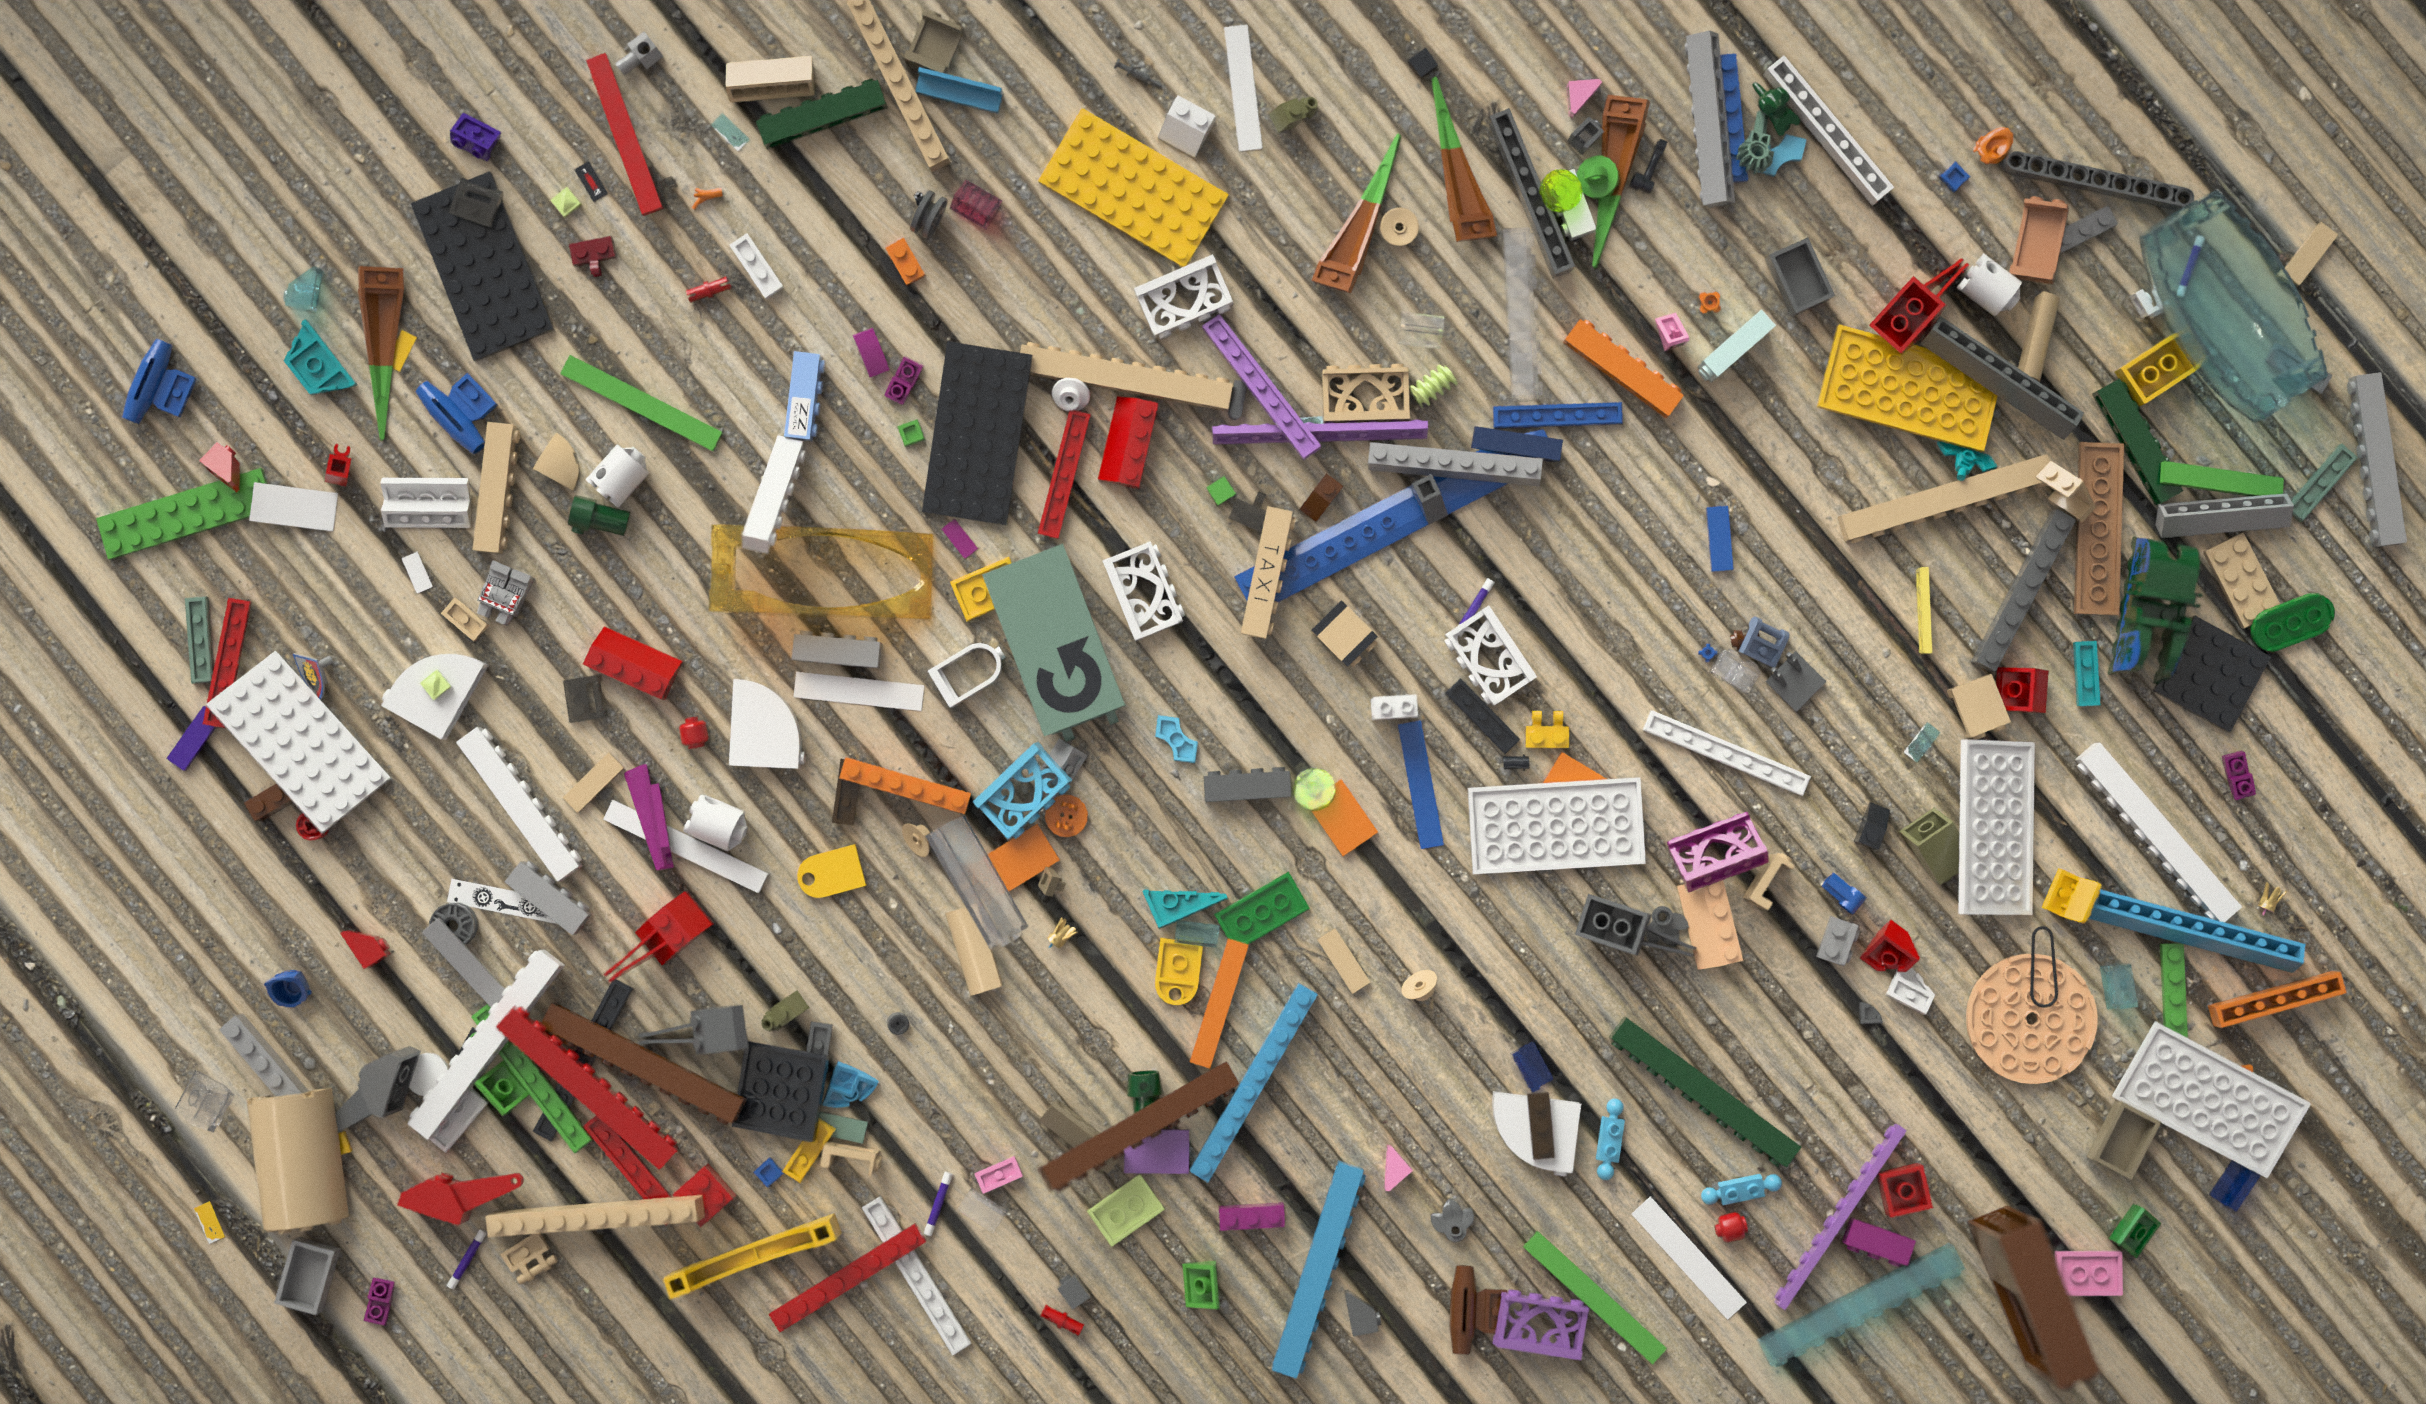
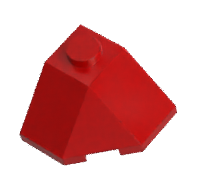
M1890 919L1878 931L1861 954L1860 959L1876 971L1898 969V972H1907L1919 961L1920 957L1909 933Z

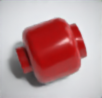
M697 716L685 718V723L679 726L681 743L684 746H688V749L703 747L705 742L709 740L706 722L698 720Z
M1737 1212L1719 1216L1718 1224L1714 1225L1717 1237H1722L1725 1243L1742 1240L1745 1238V1233H1748L1745 1217L1740 1216Z

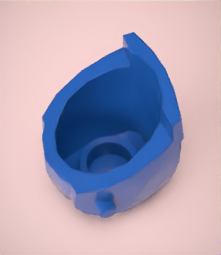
M298 970L281 972L264 983L268 995L278 1006L295 1007L306 1001L308 995L312 994L304 974Z

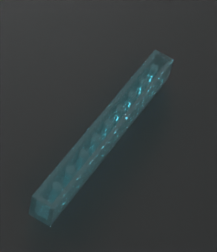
M1947 1243L1909 1262L1908 1266L1903 1265L1756 1340L1768 1364L1771 1367L1774 1365L1779 1367L1787 1362L1786 1359L1792 1356L1799 1357L1807 1352L1806 1349L1812 1346L1819 1347L1826 1343L1825 1339L1831 1336L1834 1338L1839 1337L1845 1333V1329L1851 1326L1853 1328L1859 1327L1865 1323V1319L1879 1317L1884 1313L1883 1310L1889 1307L1896 1308L1903 1304V1300L1909 1297L1911 1299L1916 1298L1922 1294L1923 1290L1940 1286L1942 1280L1948 1277L1949 1279L1961 1275L1960 1271L1964 1270L1965 1267L1954 1245Z

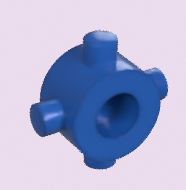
M1707 643L1706 647L1698 651V654L1705 659V662H1710V659L1717 655V651Z

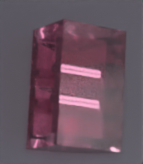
M965 180L954 194L949 209L987 230L1003 200Z

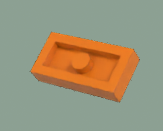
M904 237L885 248L907 286L926 276Z

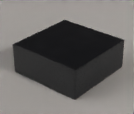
M1426 48L1408 60V63L1420 79L1438 67L1437 62Z

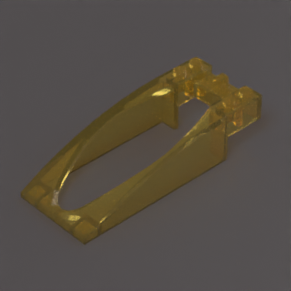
M711 524L712 566L709 611L712 613L931 620L933 534L781 526L780 529H776V541L803 536H835L867 542L902 555L912 561L920 571L919 583L913 589L901 595L856 606L813 607L781 601L754 590H735L736 549H745L742 548V534L746 525Z

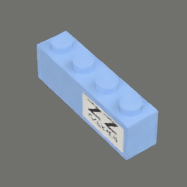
M794 351L784 437L812 442L813 437L817 435L818 425L814 424L815 415H819L820 403L817 402L818 394L822 393L823 382L820 381V373H824L825 360H822L820 354Z

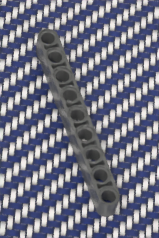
M2014 151L2002 162L2003 170L2010 175L2176 211L2187 208L2194 201L2193 191L2186 187L2025 152ZM2010 158L2018 161V167H2013L2010 164ZM2031 163H2036L2039 166V172L2032 170ZM2052 167L2060 171V176H2055L2052 173ZM2073 172L2080 174L2081 181L2074 179ZM2095 176L2101 179V186L2094 182ZM2115 181L2122 183V190L2116 188ZM2136 186L2143 188V195L2137 193ZM2157 190L2164 193V199L2158 197ZM2178 195L2185 197V204L2179 202Z

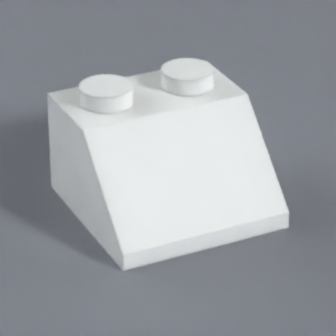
M1178 95L1165 118L1158 138L1195 158L1215 123V115Z

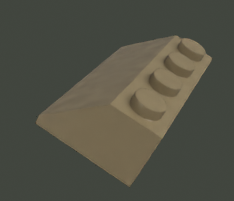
M1057 1098L1039 1120L1042 1122L1041 1127L1050 1134L1052 1131L1059 1136L1058 1140L1067 1147L1071 1145L1075 1148L1101 1133ZM1111 1157L1105 1161L1107 1165L1097 1171L1100 1173L1105 1171L1108 1174L1121 1157L1115 1161Z

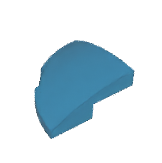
M838 1061L822 1105L842 1108L850 1106V1102L859 1098L860 1101H863L875 1090L879 1081L857 1068Z

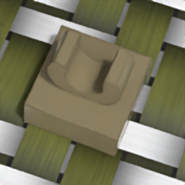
M1045 867L1038 886L1044 895L1053 897L1055 890L1063 891L1066 883L1061 882L1062 878L1058 876L1053 868Z

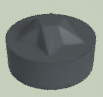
M895 1012L888 1017L887 1027L892 1034L901 1035L908 1030L909 1020L905 1014Z

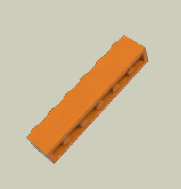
M1580 319L1563 343L1666 419L1684 395L1680 393L1682 390L1673 383L1669 385L1663 380L1664 376L1655 370L1652 372L1646 368L1647 364L1643 360L1631 357L1629 355L1630 352L1622 345L1616 346L1612 343L1613 339L1604 332L1601 334L1594 329L1595 326L1586 319L1582 321Z
M845 757L839 778L961 814H965L971 793L847 757Z
M2330 971L2210 1004L2208 1009L2213 1026L2223 1028L2346 994L2347 992L2341 972Z

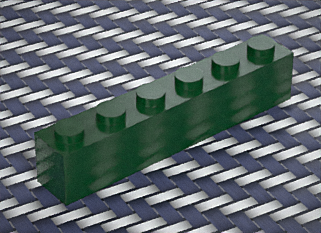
M867 79L861 82L862 85L857 87H844L841 89V92L836 94L832 92L826 93L821 96V99L815 101L812 99L800 103L801 106L795 108L792 106L785 107L780 110V113L774 115L772 113L762 115L756 123L766 149H770L887 109L888 107L878 79Z
M2118 379L2092 393V396L2118 442L2124 444V452L2154 505H2158L2183 492L2181 486L2160 484L2161 462H2170V460L2163 456L2159 441L2153 438L2150 433L2149 423L2142 419L2138 404L2130 398L2128 386L2125 382H2121Z

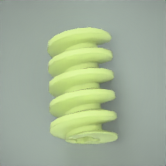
M1438 365L1436 367L1437 372L1431 370V378L1424 375V383L1417 380V388L1413 385L1409 386L1411 395L1422 408L1423 402L1428 406L1430 405V397L1435 401L1437 400V392L1443 396V387L1450 391V382L1458 385L1456 378L1445 365L1444 367Z

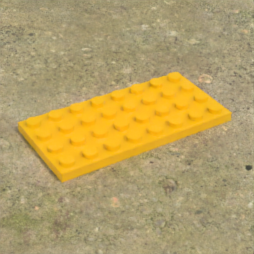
M1081 108L1038 180L1040 184L1181 267L1188 265L1229 196L1226 192Z
M1839 324L1834 335L1817 408L1983 452L1998 396L1927 348L1913 345L1904 354H1901L1880 335Z

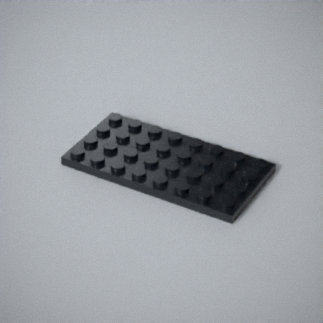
M488 171L411 203L473 361H479L555 330L492 172Z
M947 341L922 512L1007 525L1033 355Z

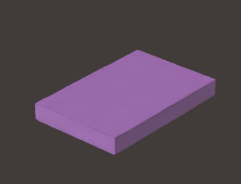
M1161 1129L1162 1134L1153 1139L1150 1136L1142 1140L1144 1144L1134 1150L1131 1147L1125 1149L1124 1173L1189 1174V1130Z

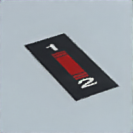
M589 161L574 169L593 202L608 194Z

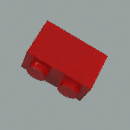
M1998 667L1996 686L2006 711L2046 713L2049 670Z

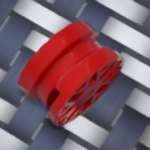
M303 813L297 818L296 830L303 839H321L329 832L328 829L322 834Z

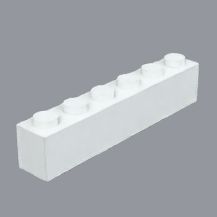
M777 436L742 534V548L768 554L770 546L775 545L777 538L776 529L781 528L783 521L782 512L786 513L789 502L787 500L788 495L792 496L793 480L798 479L800 473L799 463H803L806 451L803 450V441Z

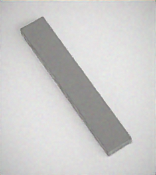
M439 917L422 931L423 935L490 1007L501 1001L505 988Z

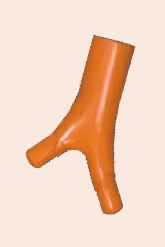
M696 188L695 192L697 193L694 194V197L699 199L692 208L695 210L698 205L706 200L722 197L721 188L707 191Z

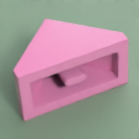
M1600 79L1568 82V111L1571 118L1577 114L1602 84Z
M1676 313L1655 319L1664 351L1683 346L1689 341V336Z
M1387 1145L1384 1189L1385 1191H1390L1413 1170L1392 1145Z

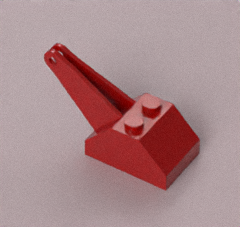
M1960 258L1955 264L1925 284L1913 276L1869 326L1898 352L1904 354L1924 336L1947 306L1940 298L1970 265L1966 263L1937 295L1932 290L1954 273L1964 262V259Z
M684 891L647 919L635 932L641 942L603 975L607 977L644 944L649 949V952L622 968L608 981L610 983L618 977L653 957L663 966L713 926L714 923L687 891Z
M442 1172L441 1175L433 1176L402 1192L397 1206L459 1226L469 1221L473 1208L521 1187L524 1183V1178L520 1173L459 1181L453 1179V1175ZM514 1178L517 1179V1183L513 1182Z

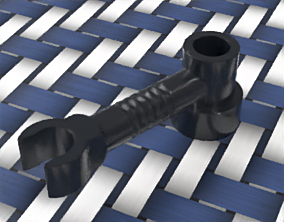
M1662 139L1657 141L1644 175L1635 172L1630 181L1629 188L1636 191L1639 189L1648 194L1651 193L1655 182L1651 181V178L1667 146V141Z

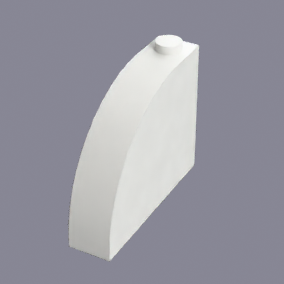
M439 654L424 658L407 668L398 677L391 689L384 693L382 697L384 702L381 706L434 736L447 740L489 665L478 659L458 654ZM435 670H439L452 687L436 700H433L420 683Z
M733 679L729 765L801 769V764L804 765L805 752H802L801 730L797 718L787 702L766 686L752 681Z
M1493 1091L1492 1111L1494 1121L1500 1136L1507 1146L1525 1162L1541 1169L1554 1171V1175L1567 1176V1173H1573L1581 1104L1573 1101L1550 1099L1555 1158L1533 1160L1527 1096Z

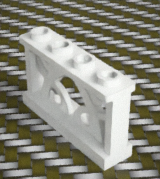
M1213 255L1134 288L1154 338H1167L1172 335L1171 331L1178 328L1180 331L1192 326V322L1197 320L1204 322L1211 318V314L1219 312V314L1225 313L1233 305V300ZM1212 268L1218 284H1208V269ZM1195 277L1196 282L1194 284L1200 283V285H1190L1188 283L1189 278ZM1180 282L1185 288L1192 291L1199 290L1198 297L1190 310L1177 308L1169 304L1176 294L1175 283ZM1167 288L1171 291V294L1164 301L1162 298L1167 295H1163L1162 290ZM1215 288L1222 293L1220 302L1211 303L1209 301L1210 297H1216V295L1211 292L1206 293L1207 289ZM1147 295L1158 305L1151 314L1144 300V297ZM1202 304H1204L1207 307L1206 309L1199 311ZM1160 309L1165 310L1161 315V320L1163 317L1170 319L1169 323L1165 326H1160L1155 322V315ZM1175 315H1176V316H1179V317H1183V319L1178 320V321L1175 322V320H1176Z
M1151 541L1102 560L1135 641L1182 623V617L1185 616L1181 604L1176 605L1173 598L1177 596L1173 584L1168 586L1166 577L1169 576L1164 564L1160 566L1157 559L1161 556L1157 545L1152 546ZM1145 553L1149 555L1151 563L1148 566L1143 564L1142 559L1139 564L1140 568H1135V559L1139 554ZM1131 556V567H1114L1113 563ZM1155 566L1157 568L1160 578L1150 573L1155 568ZM1129 575H1132L1131 586H1125L1123 580H1130ZM1137 576L1143 577L1157 585L1155 597L1150 607L1140 599L1128 600L1126 595L1134 590ZM1164 588L1170 601L1161 600ZM1140 604L1147 611L1144 613V611L1141 609V612L1136 613L1134 611L1135 605ZM1164 606H1168L1172 610V616L1169 620L1162 621L1155 616L1156 610L1160 614L1165 615L1162 609ZM1151 617L1159 624L1143 632L1139 629Z
M1489 605L1445 634L1447 638L1444 640L1450 651L1455 650L1459 656L1456 658L1462 669H1468L1471 674L1468 676L1475 687H1480L1483 692L1480 695L1487 705L1491 703L1492 706H1495L1537 677ZM1482 616L1486 620L1478 632L1468 627ZM1464 631L1470 632L1475 636L1474 640L1469 637L1463 638L1468 642L1465 647L1461 646L1457 639L1458 635ZM1494 634L1496 640L1490 643L1483 638L1484 635L1489 639V635ZM1481 642L1488 647L1504 646L1505 650L1501 653L1498 662L1500 670H1493L1478 665V652ZM1471 651L1470 661L1468 660L1464 652ZM1505 658L1512 660L1511 665L1506 664L1508 670H1505L1503 666ZM1478 673L1488 676L1484 682ZM1523 674L1525 679L1510 688L1508 677ZM1499 678H1503L1505 682L1504 690L1499 694L1493 693L1489 688V684L1495 682L1498 687L1500 684Z

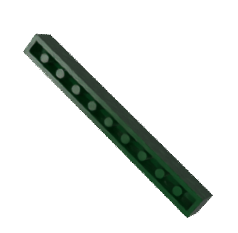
M1624 1016L1609 1036L1613 1040L1611 1044L1620 1051L1626 1049L1631 1053L1628 1057L1637 1064H1640L1641 1061L1648 1066L1646 1069L1655 1077L1658 1074L1665 1078L1663 1083L1674 1090L1676 1087L1683 1092L1681 1096L1690 1103L1695 1100L1700 1104L1698 1109L1706 1115L1714 1114L1718 1117L1717 1123L1725 1129L1730 1126L1735 1130L1733 1134L1743 1142L1745 1139L1753 1143L1751 1148L1759 1154L1763 1152L1770 1156L1768 1160L1778 1168L1780 1165L1787 1168L1801 1149L1799 1144Z

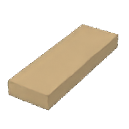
M2318 223L2280 274L2296 286H2299L2338 234L2324 223Z
M609 752L562 798L579 813L625 767Z
M1336 928L1317 939L1352 994L1370 983Z

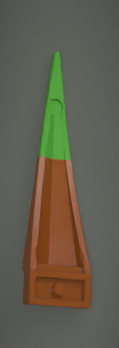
M1435 76L1432 78L1436 116L1450 222H1453L1456 241L1494 238L1497 236L1493 214L1466 159L1449 115L1438 79Z
M1607 95L1603 112L1602 129L1604 133L1602 134L1601 156L1611 159L1617 165L1620 178L1614 192L1610 196L1599 199L1592 263L1594 268L1599 263L1646 127L1645 121L1650 105L1648 99Z
M1399 133L1395 136L1379 168L1351 215L1319 260L1311 280L1314 283L1352 293L1358 275H1361L1400 143L1401 135Z
M358 267V295L379 437L382 441L385 437L392 367L404 292L403 268Z

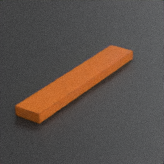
M1229 938L1227 940L1190 1063L1211 1068L1249 944Z

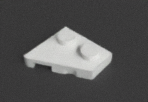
M1913 968L1907 972H1898L1897 969L1885 994L1923 1015L1927 1014L1935 996L1932 990L1924 984L1919 973H1916Z

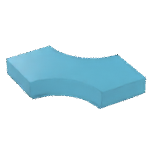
M1786 134L1781 144L1770 149L1774 151L1773 162L1763 174L1775 176L1778 168L1784 163L1801 161L1807 139Z
M1158 715L1155 737L1164 739L1171 746L1174 761L1195 763L1198 742L1187 738L1183 734L1179 718Z

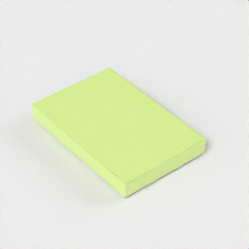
M1138 1174L1087 1210V1212L1108 1243L1113 1247L1164 1211L1165 1208L1142 1175Z

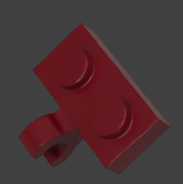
M611 236L569 244L573 266L590 264V272L594 278L602 276L600 261L616 258Z

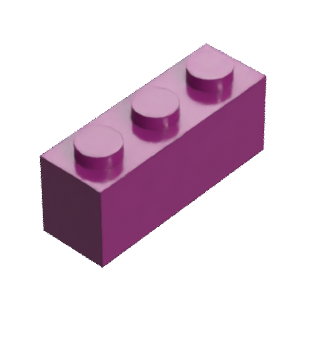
M1284 1203L1219 1206L1220 1231L1285 1227Z
M1852 1217L1849 1218L1842 1242L1847 1245V1249L1859 1253L1860 1249L1868 1252L1867 1256L1880 1260V1257L1888 1259L1887 1263L1900 1267L1901 1264L1908 1266L1916 1243L1912 1238Z

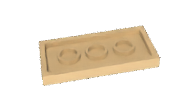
M2244 532L2203 552L2242 629L2252 625L2256 616L2262 611L2280 604Z

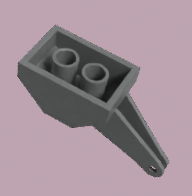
M1591 894L1587 896L1575 932L1577 936L1636 956L1639 955L1641 946L1645 945L1694 957V954L1676 948L1643 941L1646 931L1675 944L1693 950L1697 948L1649 927L1651 914Z
M743 1005L690 1011L691 1018L689 1024L638 1034L639 1037H645L692 1027L694 1037L643 1040L639 1041L640 1045L650 1043H693L696 1055L749 1048Z
M408 1046L364 1065L359 1072V1089L335 1113L338 1133L371 1115L384 1118L402 1111L421 1050Z

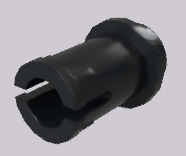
M1525 754L1523 756H1503L1504 770L1523 769L1525 771V769H1530L1529 756H1525Z

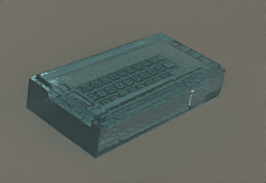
M1177 921L1174 943L1217 948L1220 925Z

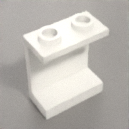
M1417 695L1373 697L1371 699L1372 721L1418 717Z

